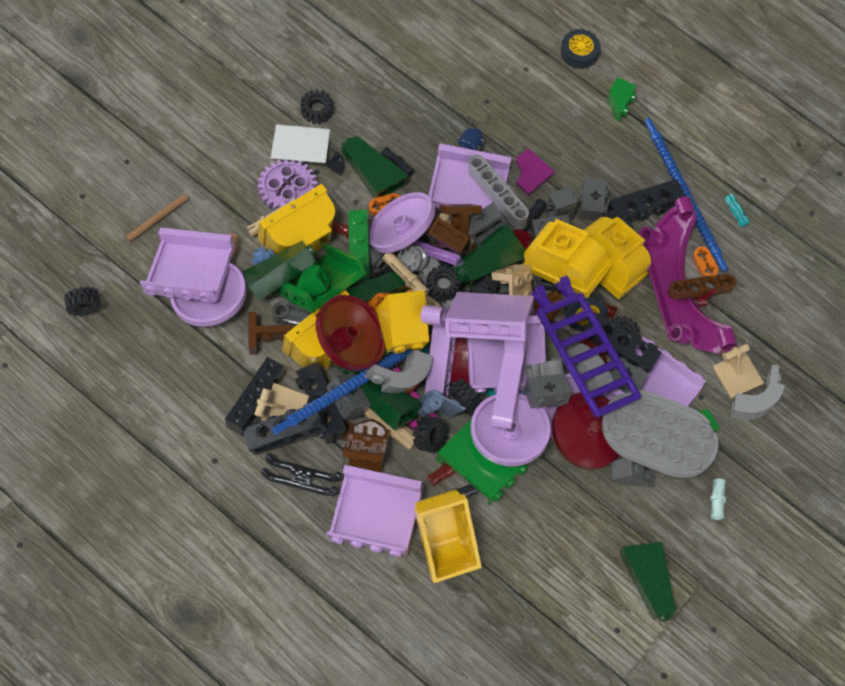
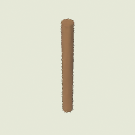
M185 193L126 235V239L129 242L134 240L189 200L188 196Z

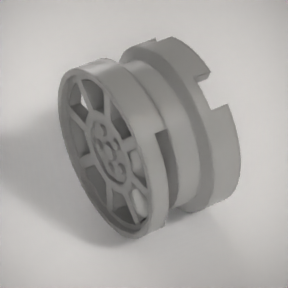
M419 245L407 246L398 253V259L411 272L422 271L428 263L427 252Z

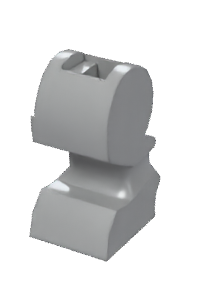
M562 360L525 366L527 378L564 373Z

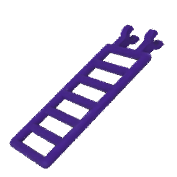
M568 276L561 277L560 282L555 284L558 290L562 291L565 298L554 303H550L543 285L536 287V291L531 293V296H534V300L541 307L536 310V314L593 415L600 417L639 400L641 394L584 295L582 293L575 294ZM579 301L584 311L555 323H550L546 316L547 313ZM585 318L589 319L593 328L560 341L555 332L556 330ZM596 334L603 343L573 357H570L564 348ZM602 352H608L612 361L579 374L574 364ZM617 368L622 378L592 391H589L584 383L585 380ZM625 384L627 385L631 395L598 408L593 398Z

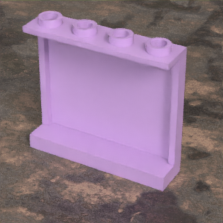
M440 143L429 191V198L435 205V212L440 211V204L481 205L482 209L491 204L492 201L468 173L469 158L473 155H481L503 181L507 183L511 157Z
M160 227L158 234L161 243L147 280L140 281L144 293L151 296L161 295L168 298L178 297L186 300L195 299L204 302H217L236 247L232 235Z
M457 292L445 317V337L525 341L526 325L529 316L534 315V296Z
M537 315L529 316L526 325L527 349L519 391H524L527 381L525 366L546 362L545 331ZM467 338L469 386L475 389L476 393L487 392L486 388H494V392H497L504 358V340Z
M642 337V339H641V340L645 341L646 343H652V344L656 345V344H655L652 340H650V339H646V338H644V337ZM658 347V350L662 353L651 372L648 373V377L641 390L649 391L689 406L706 381L699 373L691 371L687 368L686 364L677 361L669 352ZM635 348V353L638 356H642V351L639 348ZM619 388L607 392L610 400L619 394H625Z
M345 465L343 469L344 480L330 532L327 531L326 533L331 542L337 544L348 542L350 546L355 548H362V546L370 547L369 550L381 553L382 550L388 551L389 555L395 557L407 556L416 521L414 502L421 500L424 489L422 481Z

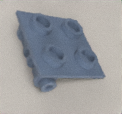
M431 390L417 398V400L422 402L418 412L421 416H426L436 410L450 418L466 409L458 401L444 397L443 393L437 390Z

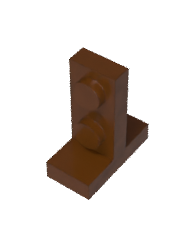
M440 204V212L452 214L451 225L468 236L469 213H482V206L476 204ZM468 241L462 251H468Z
M439 217L435 219L427 233L428 236L436 240L435 247L444 250L449 248L458 255L470 238Z
M248 312L249 355H257V341L259 340L262 342H271L272 340L284 342V336L295 325L257 326L256 312Z

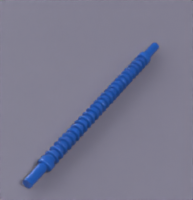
M651 118L645 119L644 122L651 134L650 138L652 142H655L654 146H657L656 150L659 151L658 154L661 155L663 163H666L665 167H668L667 171L670 172L671 179H677L685 196L691 198L696 214V227L699 228V232H702L700 235L704 236L703 240L706 241L705 245H708L707 249L710 250L712 257L715 258L720 270L726 272L728 267L721 255L722 251L720 247H717L716 239L712 238L713 234H710L709 225H705L707 222L704 220V216H701L702 212H699L700 208L697 207V203H694L695 199H692L693 195L690 194L689 187L685 186L686 182L681 177L682 173H679L680 169H676L678 166L675 164V160H672L673 156H670L669 148L666 147L667 145L664 143L661 133L656 130Z
M408 349L398 354L393 352V354L385 357L375 365L386 369L392 368L393 365L400 363L401 360H405L407 355L413 351ZM367 369L360 372L359 375L357 374L355 377H352L351 380H347L342 385L335 387L334 390H330L329 393L327 392L325 395H322L321 398L312 401L308 406H304L299 411H295L294 414H290L285 421L273 427L272 432L277 435L290 426L295 427L299 422H303V419L306 420L312 414H316L317 411L319 412L321 409H324L325 406H329L330 403L332 404L334 401H337L338 398L346 396L351 390L354 391L355 388H359L360 385L362 386L364 383H367L370 380L365 378Z

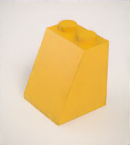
M424 290L389 294L376 308L387 352L398 354L408 349L419 351L429 342L428 324L421 321L422 308L426 305Z

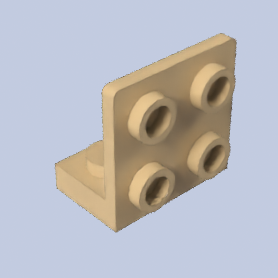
M512 263L492 272V280L500 281L502 284L509 283V295L531 296L533 292L531 265Z

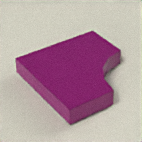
M529 148L515 161L521 173L516 181V185L528 196L552 177L555 172Z

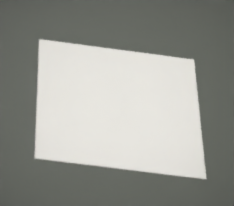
M276 125L270 158L326 163L330 129Z

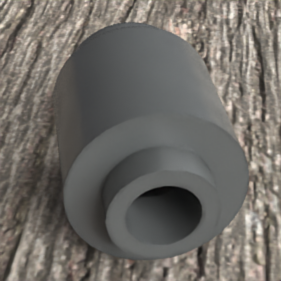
M368 245L369 267L373 270L380 269L385 264V261H383L384 254L377 252L371 245Z

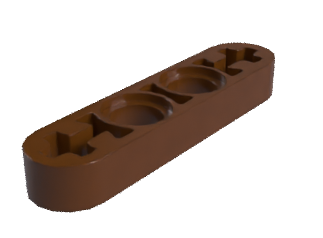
M731 274L677 280L670 284L667 292L675 300L701 297L712 289L716 291L715 294L731 292L737 281ZM706 283L713 284L715 288L708 287ZM694 285L698 290H692L689 286Z

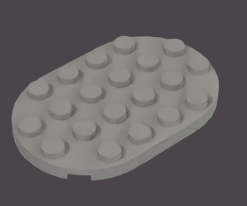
M639 390L641 394L639 400L603 415L602 431L606 441L615 452L628 460L663 474L678 478L693 477L707 470L716 457L718 437L710 426V421L697 410L658 394ZM631 392L615 396L608 404L631 395Z

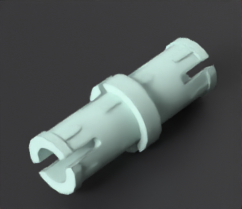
M713 479V492L710 501L712 502L711 519L714 520L724 519V503H726V481L724 479Z

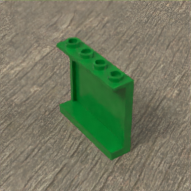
M323 243L321 245L326 255L317 260L314 265H320L331 280L327 291L311 297L308 292L298 288L297 284L302 272L275 291L281 298L313 313L328 300L366 275L363 268L365 265L359 257L352 256L350 253Z
M471 418L437 453L436 461L440 465L444 462L488 498L487 504L490 506L493 501L497 503L501 499L506 488L510 489L515 484V478L519 474L522 476L528 470L529 463L520 466H503L485 458L473 443L471 437Z

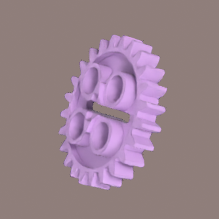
M277 159L276 165L270 162L271 168L265 166V172L260 173L261 178H258L259 185H257L259 197H262V203H267V208L273 206V211L293 198L297 199L318 186L316 175H313V169L308 170V164L302 166L301 161L296 164L295 160L288 162L285 159L283 163Z

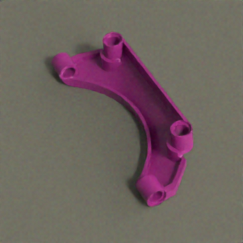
M681 197L675 201V207L671 208L655 225L656 229L643 227L638 234L645 239L643 246L651 257V265L648 272L668 338L681 345L691 342L693 348L720 355L738 346L732 326L720 324L709 318L698 307L693 298L675 300L667 292L673 281L686 279V248L696 222V214L691 198Z

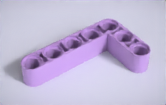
M425 305L422 308L421 321L422 323L433 325L429 354L433 358L426 378L425 393L437 390L443 393L444 397L448 398L456 337H445V317L449 309Z
M527 326L525 341L504 340V358L493 409L492 427L512 429L526 356Z

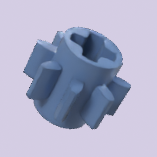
M263 246L253 252L254 258L251 261L256 265L275 254L272 249H266Z

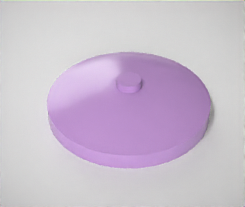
M420 192L398 197L387 204L374 217L368 228V242L374 250L380 253H391L407 247L416 241L432 223L435 216L434 203L428 195Z
M230 263L217 302H204L195 299L186 300L178 297H172L170 300L175 313L184 322L194 326H213L228 320L239 311L246 298L247 286L241 271Z
M519 393L512 429L492 427L496 394L485 399L476 408L471 421V437L477 450L488 460L503 466H520L538 458L547 447L550 438L551 427L546 411L543 408L530 409L526 395Z

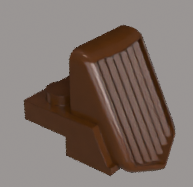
M368 419L356 425L351 424L347 433V442L343 449V457L349 458V466L380 472L388 448L390 429H386L385 426L374 419Z

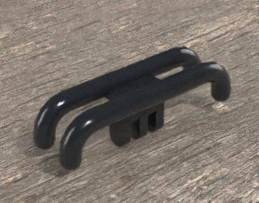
M271 453L265 456L266 461L270 465L291 471V478L273 474L267 468H262L261 475L265 479L324 496H334L337 494L338 489L335 486L325 488L310 483L312 477L331 482L340 481L342 478L341 472L332 474L276 459Z

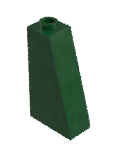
M359 136L347 138L341 143V153L373 198L392 194L407 185L408 175Z
M504 225L498 227L452 268L455 271L456 277L465 283L524 259V252L526 250L510 227Z
M302 240L244 270L247 284L260 301L316 263L314 257L316 252L310 244L306 245Z
M393 271L348 288L346 291L349 295L357 297L368 304L378 293H405L411 288H408L405 285L406 282Z
M368 380L367 383L361 386L371 404L369 408L393 430L396 431L417 418L422 402L406 392H382V384L373 383L372 380Z
M662 542L623 546L620 556L652 619H659L660 622L671 620L676 613Z

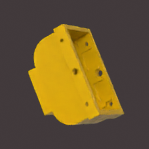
M323 184L318 185L259 222L258 240L262 246L265 245L267 249H272L274 254H277L302 240L306 245L310 244L315 252L323 248L321 244L325 243L328 245L330 243L335 207L328 197L327 190Z
M618 216L613 220L608 217H600L584 229V231L589 232L590 238L600 243L606 249L608 256L612 258L613 265L599 283L618 300L647 277V270L651 265V257L643 246L645 239Z
M558 219L554 222H548L524 252L525 262L523 263L524 265H531L532 274L554 284L560 282V278L567 275L573 291L576 294L582 293L585 298L589 297L613 265L612 258L608 256L606 249L596 240L590 238L589 232Z
M343 290L336 296L349 295V293L346 290ZM318 308L284 336L282 351L287 357L291 356L303 368L318 362L319 366L323 365L328 370L336 363L326 355L316 334L317 317L315 315L320 310Z
M452 490L414 502V512L420 538L424 546L433 583L482 568L468 501L464 494L461 495L457 490Z

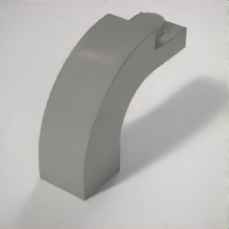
M580 342L564 347L570 357L591 349ZM558 351L556 355L551 357L552 361L562 360ZM595 355L574 365L577 371L582 374L605 363L599 355ZM607 371L584 382L588 390L592 391L614 380L610 371Z
M414 350L407 355L403 372H394L374 365L366 371L365 378L372 380L373 383L382 384V392L401 393L412 388L426 377L430 370L433 356Z
M771 365L767 373L766 387L763 393L758 395L736 393L732 400L730 417L742 420L756 419L773 409L780 399L785 386L780 384L782 375L779 373L780 366Z

